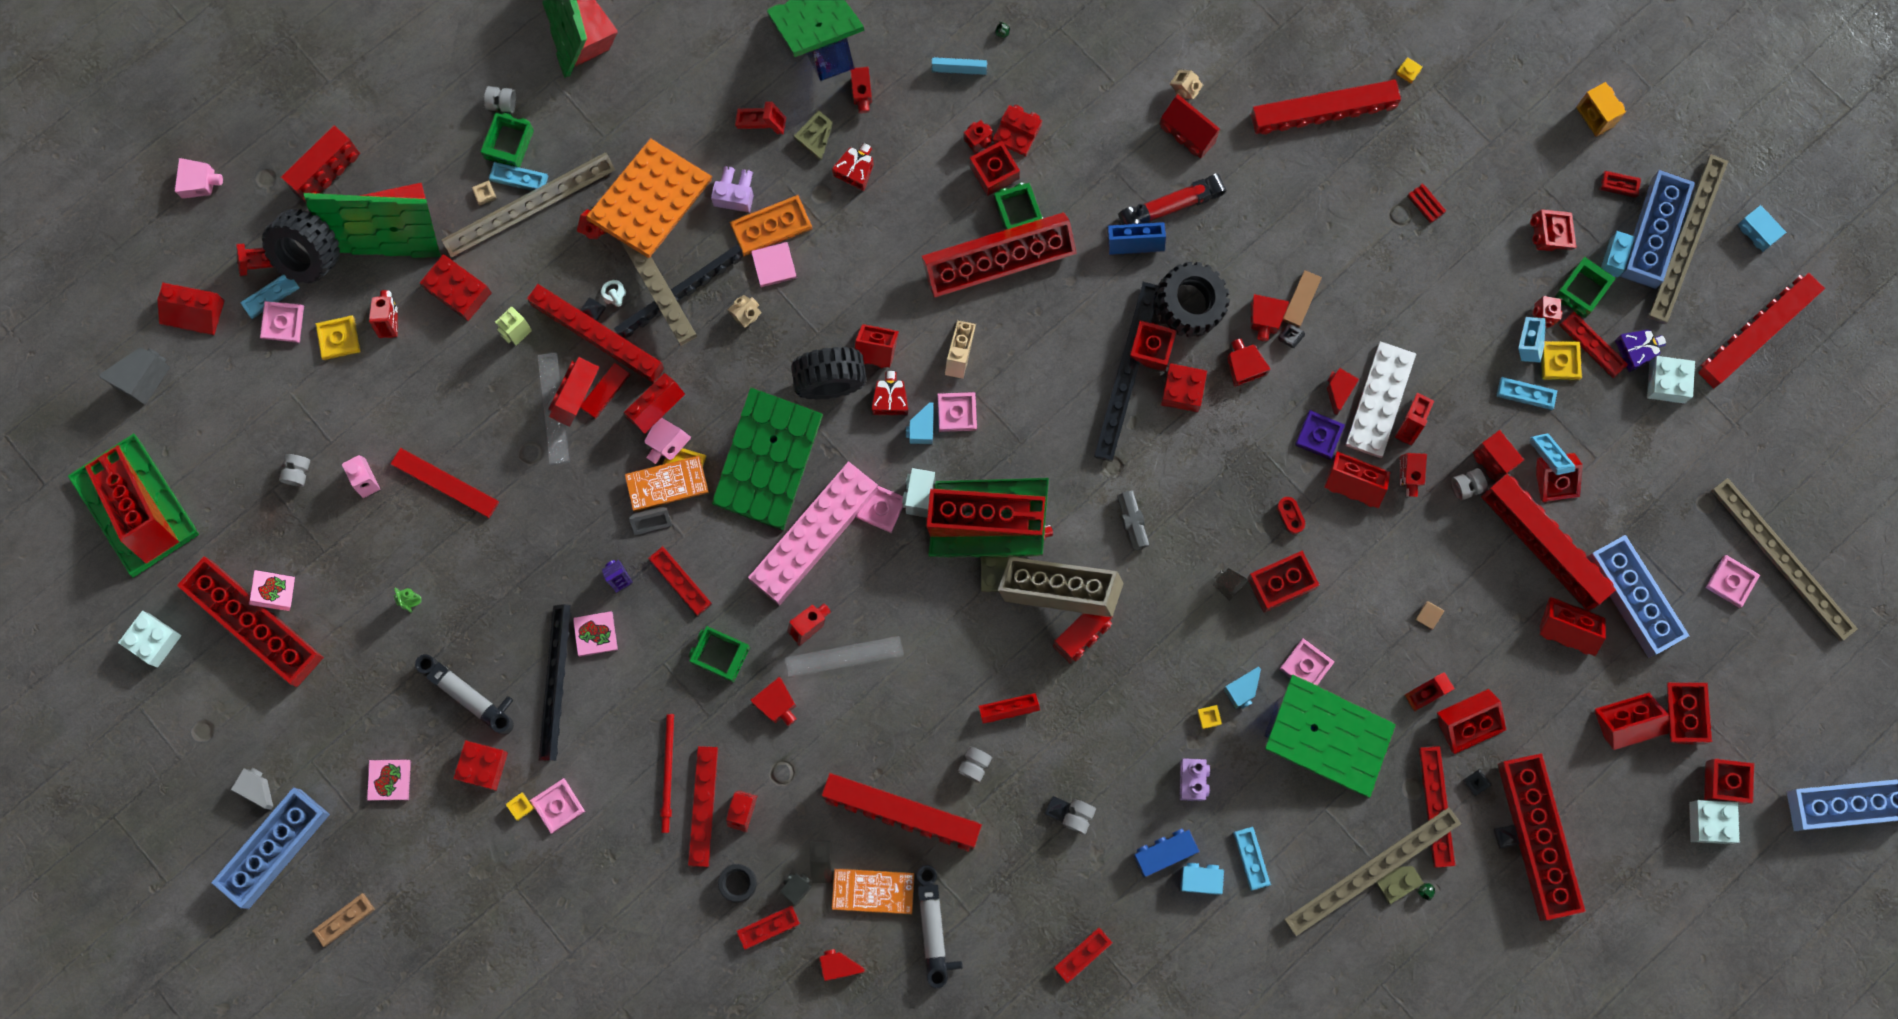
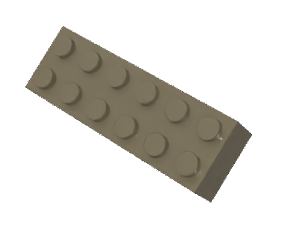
M1010 557L998 591L1005 602L1113 617L1124 583L1117 571Z

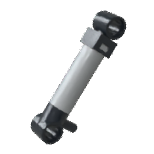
M423 654L416 659L415 667L418 672L425 675L428 680L492 728L493 731L501 735L509 734L514 727L513 720L504 713L513 702L511 697L507 696L497 708L432 656ZM426 661H431L430 668L424 670V663ZM502 719H505V720H506V725H505V727L502 728V729H499V728H498V723H499V721L502 720Z
M926 865L918 870L917 878L922 885L918 887L927 980L932 987L941 988L947 982V971L962 969L963 965L962 961L946 962L938 885H934L937 880V873L933 867ZM926 870L931 871L933 874L932 880L928 882L921 878L922 873ZM933 973H942L943 981L940 984L933 983L931 979Z

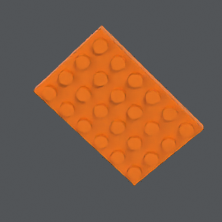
M650 138L589 212L587 220L642 255L650 258L711 182L712 176Z

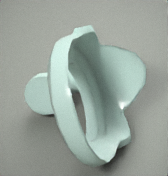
M617 280L606 282L601 288V296L604 302L607 304L612 303L617 307L622 305L623 296L626 295L623 284ZM609 285H618L617 292L615 289H611L608 292L609 295L605 293V290Z

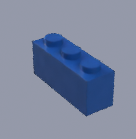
M1165 223L1108 226L1109 255L1165 251Z
M1182 828L1173 832V837L1168 840L1162 837L1154 841L1155 845L1150 848L1145 845L1136 849L1137 854L1133 856L1143 878L1199 852L1190 830L1184 832Z

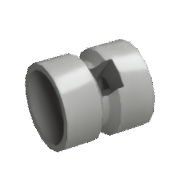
M488 86L484 97L485 109L490 111H498L500 109L501 112L513 113L516 105L515 90L508 88L500 90L498 87Z
M285 454L283 462L285 469L281 470L279 481L292 486L304 487L306 480L304 472L308 471L310 459L299 455Z
M1479 468L1467 472L1466 475L1461 474L1451 479L1454 493L1460 501L1472 497L1473 494L1478 495L1488 490L1486 478Z
M970 746L965 755L967 760L962 761L957 772L980 783L985 774L983 768L988 767L992 757Z
M1073 798L1069 807L1070 813L1066 814L1062 825L1085 835L1090 825L1088 820L1093 818L1096 808Z

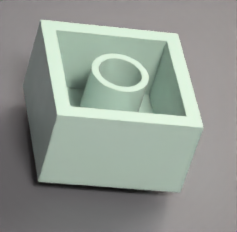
M1656 356L1649 363L1647 398L1684 404L1693 397L1695 361Z
M912 468L911 474H907L906 489H908V492H904L903 508H906V514L928 518L930 489H934L935 472Z
M142 611L118 643L146 663L159 667L182 635L153 615Z
M1704 800L1689 802L1691 842L1739 843L1738 802Z

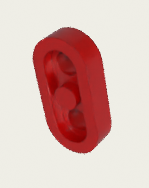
M1283 497L1277 505L1280 517L1289 533L1299 534L1305 528V519L1296 500L1292 497ZM1288 505L1290 510H1285L1283 506ZM1296 522L1298 527H1292L1291 523Z

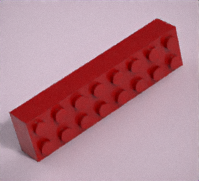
M1063 212L922 255V260L930 290L934 297H938L1077 254L1070 220Z
M1506 474L1481 496L1489 507L1587 611L1600 605L1617 590L1613 582L1601 574L1599 567L1586 558L1585 552L1572 543V538L1559 529L1557 522L1545 514L1546 512L1543 507L1537 505L1527 491L1522 490L1518 485V481L1513 476Z
M205 556L177 585L282 678L295 687H298L324 658L268 608L249 605L251 594L216 563Z
M1542 753L1498 763L1539 920H1550L1586 912Z
M829 773L822 794L828 805L838 807V804L844 806L846 811L855 814L857 810L861 811L864 817L873 820L876 817L881 818L882 823L894 826L895 823L899 824L901 829L908 832H913V829L920 831L921 836L929 839L932 836L938 837L939 842L950 845L951 842L958 844L959 849L968 852L970 849L974 850L982 827L980 823Z

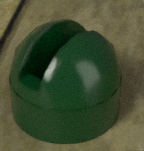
M1000 22L995 29V35L1001 38L1008 37L1010 27L1006 23Z
M1424 883L1417 890L1418 894L1428 901H1431L1436 892L1430 883Z

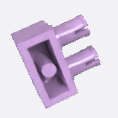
M728 166L723 167L721 181H715L711 196L713 206L750 213L754 196L752 187H750L753 172L747 170L746 173V170H742L739 185L731 184L735 169L729 167V170H727Z
M1181 760L1180 800L1205 801L1206 797H1209V785H1206V777L1210 775V765H1206L1207 760Z

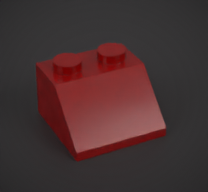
M1140 321L1130 357L1146 367L1165 372L1177 330Z
M862 324L855 341V350H858L863 355L864 364H873L880 368H890L899 331Z
M1575 453L1566 454L1575 465V471L1556 475L1542 457L1537 458L1536 477L1542 502L1580 497L1583 464Z

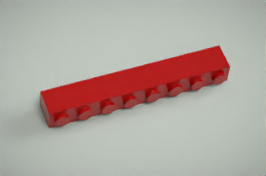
M1395 79L1253 106L1251 118L1255 134L1261 133L1264 135L1275 130L1285 131L1290 127L1297 126L1301 128L1311 123L1321 124L1332 119L1333 121H1338L1343 117H1358L1363 113L1374 114L1379 110H1394L1398 107L1401 96Z
M1810 273L1804 277L1798 276L1792 282L1794 286L1791 289L1786 287L1779 294L1781 296L1780 299L1776 300L1774 298L1766 305L1768 309L1765 312L1761 310L1753 317L1755 321L1752 324L1746 323L1740 329L1742 333L1739 336L1734 334L1727 341L1729 343L1728 346L1725 348L1721 346L1714 352L1716 356L1712 360L1710 358L1705 360L1701 364L1703 368L1698 374L1713 389L1716 388L1826 288Z
M537 284L528 296L527 300L532 307L653 384L663 372L662 362L541 285Z

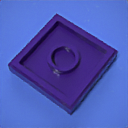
M1309 410L1295 446L1331 460L1345 424Z

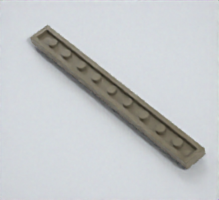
M605 152L443 238L442 242L450 256L453 257L615 171V168Z
M1712 154L1707 159L1675 243L1664 281L1658 288L1648 314L1650 319L1662 324H1666L1669 320L1727 167V160Z
M620 241L680 346L697 337L695 331L652 257L647 258Z
M1728 478L1711 490L1840 642L1844 641L1858 629Z
M1450 807L1285 918V922L1295 936L1299 935L1458 827L1461 822Z

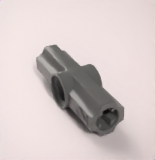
M1133 491L1118 494L1117 499L1122 512V523L1125 531L1128 532L1133 550L1148 547L1149 542L1144 529V518L1141 510L1138 509Z

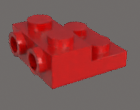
M1009 105L993 138V142L1003 141L1006 148L1026 157L1042 126V120L1034 112L1030 114L1024 112V109L1019 105Z
M1541 209L1532 215L1530 225L1534 227L1532 241L1533 244H1536L1537 250H1573L1576 248L1572 213Z

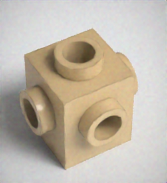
M1179 70L1170 82V85L1176 91V95H1180L1183 99H1194L1203 86L1199 81V77L1192 70Z
M745 295L737 298L734 304L727 309L735 321L744 328L756 321L761 314L757 308L759 306L757 301Z

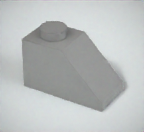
M255 768L251 770L243 769L231 790L261 807L271 810L273 808L268 781L262 777L263 773Z

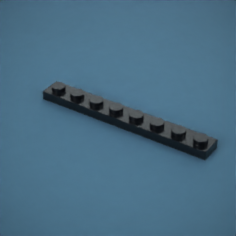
M738 244L672 288L671 292L679 303L680 299L685 296L692 295L699 286L708 284L715 275L724 273L731 264L735 265L740 262L743 257L742 249ZM653 301L616 326L614 330L621 337L628 338L636 329L645 327L650 322L649 320L655 316H661L662 313L656 302Z
M567 604L553 606L538 759V761L544 762L556 761L558 754L559 725L562 714L561 704L564 694L563 682L567 657V640L569 637L568 629L571 618V605Z

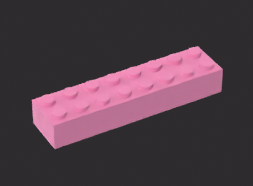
M848 461L748 577L749 581L780 606L856 518L864 505L877 493L878 485Z

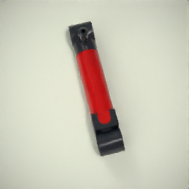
M1213 174L1206 179L1203 178L1192 182L1189 187L1145 204H1138L1137 207H1127L1118 213V217L1122 225L1144 224L1194 204L1198 206L1208 202L1209 199L1221 197L1227 190L1220 175Z

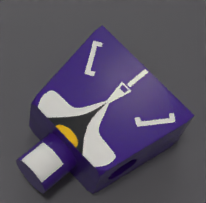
M1650 330L1621 334L1615 340L1623 360L1628 364L1626 366L1628 372H1632L1652 361L1656 356L1660 355L1659 348L1666 345L1665 338L1662 335L1654 337Z

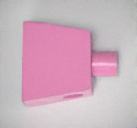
M179 158L175 192L181 198L208 196L212 194L213 185H222V175L214 174V170L209 164Z
M661 418L652 426L645 439V444L652 448L646 458L654 464L658 462L662 455L672 460L691 437L680 428Z
M359 455L342 464L352 487L362 498L381 490L364 457Z

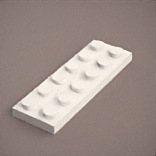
M1381 341L1379 342L1345 446L1379 458L1383 457L1416 353Z

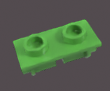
M394 588L396 592L394 595L395 602L402 609L412 613L411 608L421 603L420 595L411 589L400 591Z

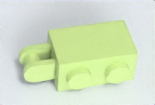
M512 306L495 321L499 327L497 331L501 334V337L507 343L512 342L515 346L532 331L526 320Z

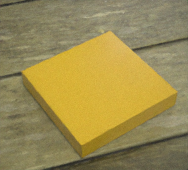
M353 315L315 323L321 358L323 360L360 352Z
M1544 341V350L1541 358L1542 379L1580 380L1582 378L1580 342Z

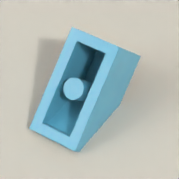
M1526 317L1518 348L1521 361L1541 362L1545 341V318Z
M928 403L910 420V427L906 426V438H910V444H933V403Z
M1259 667L1223 689L1235 709L1240 706L1244 709L1252 704L1251 700L1255 697L1261 672Z

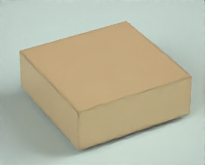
M490 181L472 187L479 206L497 199Z

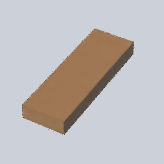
M1304 270L1282 321L1300 328L1322 277Z
M362 893L315 928L313 933L322 946L326 947L375 909L365 894Z

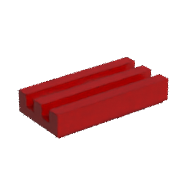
M1609 171L1603 172L1600 190L1637 198L1641 178ZM1607 178H1612V179H1616V180H1621V181H1626V182H1630V183H1635L1636 185L1627 184V183L1621 182V181H1618V182H1617V181H1613V180H1608Z
M1423 183L1407 195L1430 223L1446 212L1444 207ZM1415 194L1418 195V197L1423 201L1424 205H1425L1427 208H1429V210L1435 215L1434 217L1429 213V211H1428V210L1423 206V204L1418 200V198L1415 196Z

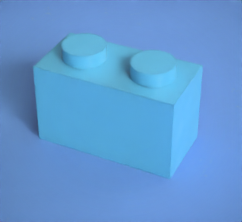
M1761 205L1738 224L1741 231L1762 252L1786 233Z
M1616 231L1609 240L1601 268L1618 278L1625 271L1635 237Z
M1187 863V866H1183L1181 870L1180 891L1221 895L1223 894L1224 870L1219 869L1218 865H1207V868H1200L1197 863Z

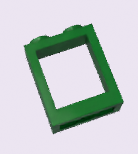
M495 113L481 149L484 159L520 168L534 132L531 123L524 118H513L507 113ZM502 126L524 132L515 155L494 149Z
M1030 182L1026 184L1019 183L1013 188H1003L994 193V202L1005 230L1043 219ZM1027 193L1035 218L1011 225L1002 201Z
M1584 257L1555 295V298L1561 299V304L1573 309L1578 316L1586 318L1616 278ZM1579 272L1602 287L1590 306L1567 291V288Z
M706 626L705 630L702 629L698 635L697 640L699 642L696 648L693 647L690 651V662L734 683L747 657L750 646ZM710 636L738 647L727 673L699 661Z

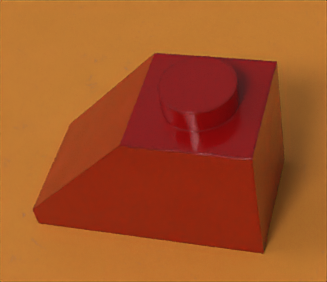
M1341 368L1336 373L1332 372L1327 380L1330 383L1327 387L1333 412L1338 415L1359 381L1357 377Z
M1445 672L1404 695L1413 710L1417 711L1455 688Z
M835 949L824 951V956H820L824 981L865 972L862 966L841 952L836 953Z

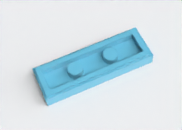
M932 58V72L986 75L987 61Z
M496 162L493 163L489 176L491 182L531 191L545 185L548 179V175L545 173Z
M283 274L240 303L250 318L253 319L263 312L264 301L279 302L300 287L294 279L289 280Z
M1501 377L1496 397L1553 410L1557 390Z
M1548 433L1530 438L1532 446L1556 475L1575 471V465Z
M1250 827L1233 832L1250 890L1271 885L1254 828Z

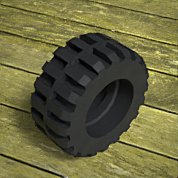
M289 209L282 212L265 228L262 234V248L265 250V256L267 259L269 258L272 267H275L280 274H284L287 279H294L298 283L317 282L335 266L339 259L340 248L338 247V239L334 237V231L330 230L329 225L320 220L319 216L312 215V212L307 210ZM295 241L299 242L307 252L302 250Z
M1185 262L1183 265L1175 266L1161 279L1155 290V296L1157 297L1154 299V305L1158 306L1155 312L1157 316L1160 315L1162 317L1160 322L1163 325L1166 323L1170 329L1177 330L1176 334L1179 336L1186 334L1187 337H1194L1195 335L1202 336L1206 332L1208 333L1223 320L1222 318L1228 311L1227 307L1229 306L1230 299L1226 298L1229 295V289L1224 287L1226 285L1225 280L1219 278L1220 273L1217 270L1213 272L1211 266L1206 265L1203 267L1201 262H1195L1193 265L1192 262ZM1181 285H1191L1201 291L1206 301V310L1203 314H1191L1181 307L1177 298V290Z
M833 347L813 350L812 352L804 353L802 356L799 355L791 364L794 390L801 398L820 400L846 396L862 389L866 383L863 355L854 348Z

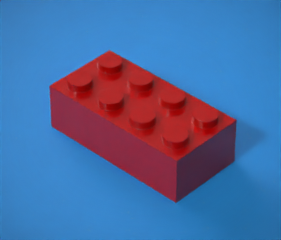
M334 125L281 178L306 203L304 193L320 194L331 185L337 176L343 174L345 168L350 163L357 160L360 152L352 141Z

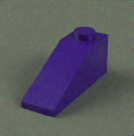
M619 560L608 562L605 568L602 569L605 580L616 593L633 583Z

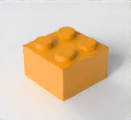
M1606 82L1588 91L1576 107L1596 137L1615 127L1626 113L1623 103L1616 98L1613 89Z

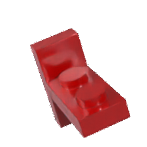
M772 101L765 102L764 108L738 109L735 126L738 129L772 128L776 134H784L786 116Z
M244 243L236 244L240 276H247V270L272 267L269 258L267 259L263 248L245 249Z
M1417 393L1395 438L1412 446L1428 421L1426 419L1434 400Z

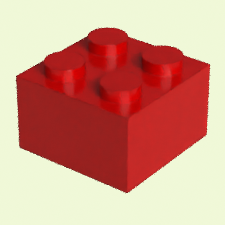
M1003 141L970 157L969 166L987 196L1020 179V170Z
M1170 363L1161 405L1199 412L1207 370Z
M1500 430L1482 442L1472 452L1476 462L1480 465L1482 464L1486 469L1487 475L1496 482L1524 461L1523 457Z
M465 740L453 779L497 791L508 752Z
M1722 759L1706 761L1705 801L1738 802L1739 805L1753 803L1754 763Z

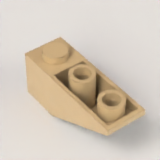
M957 321L947 358L945 375L964 378L976 324Z

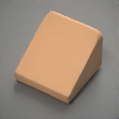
M1427 601L1418 614L1416 621L1433 630L1443 615L1444 610Z

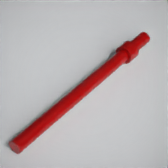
M666 714L662 809H660V817H662L661 833H669L670 818L672 817L670 802L674 714Z

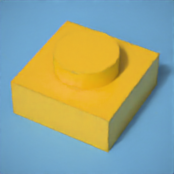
M1407 57L1396 74L1412 84L1423 67Z
M1217 705L1197 710L1202 729L1222 725Z
M522 792L505 804L517 821L535 809Z

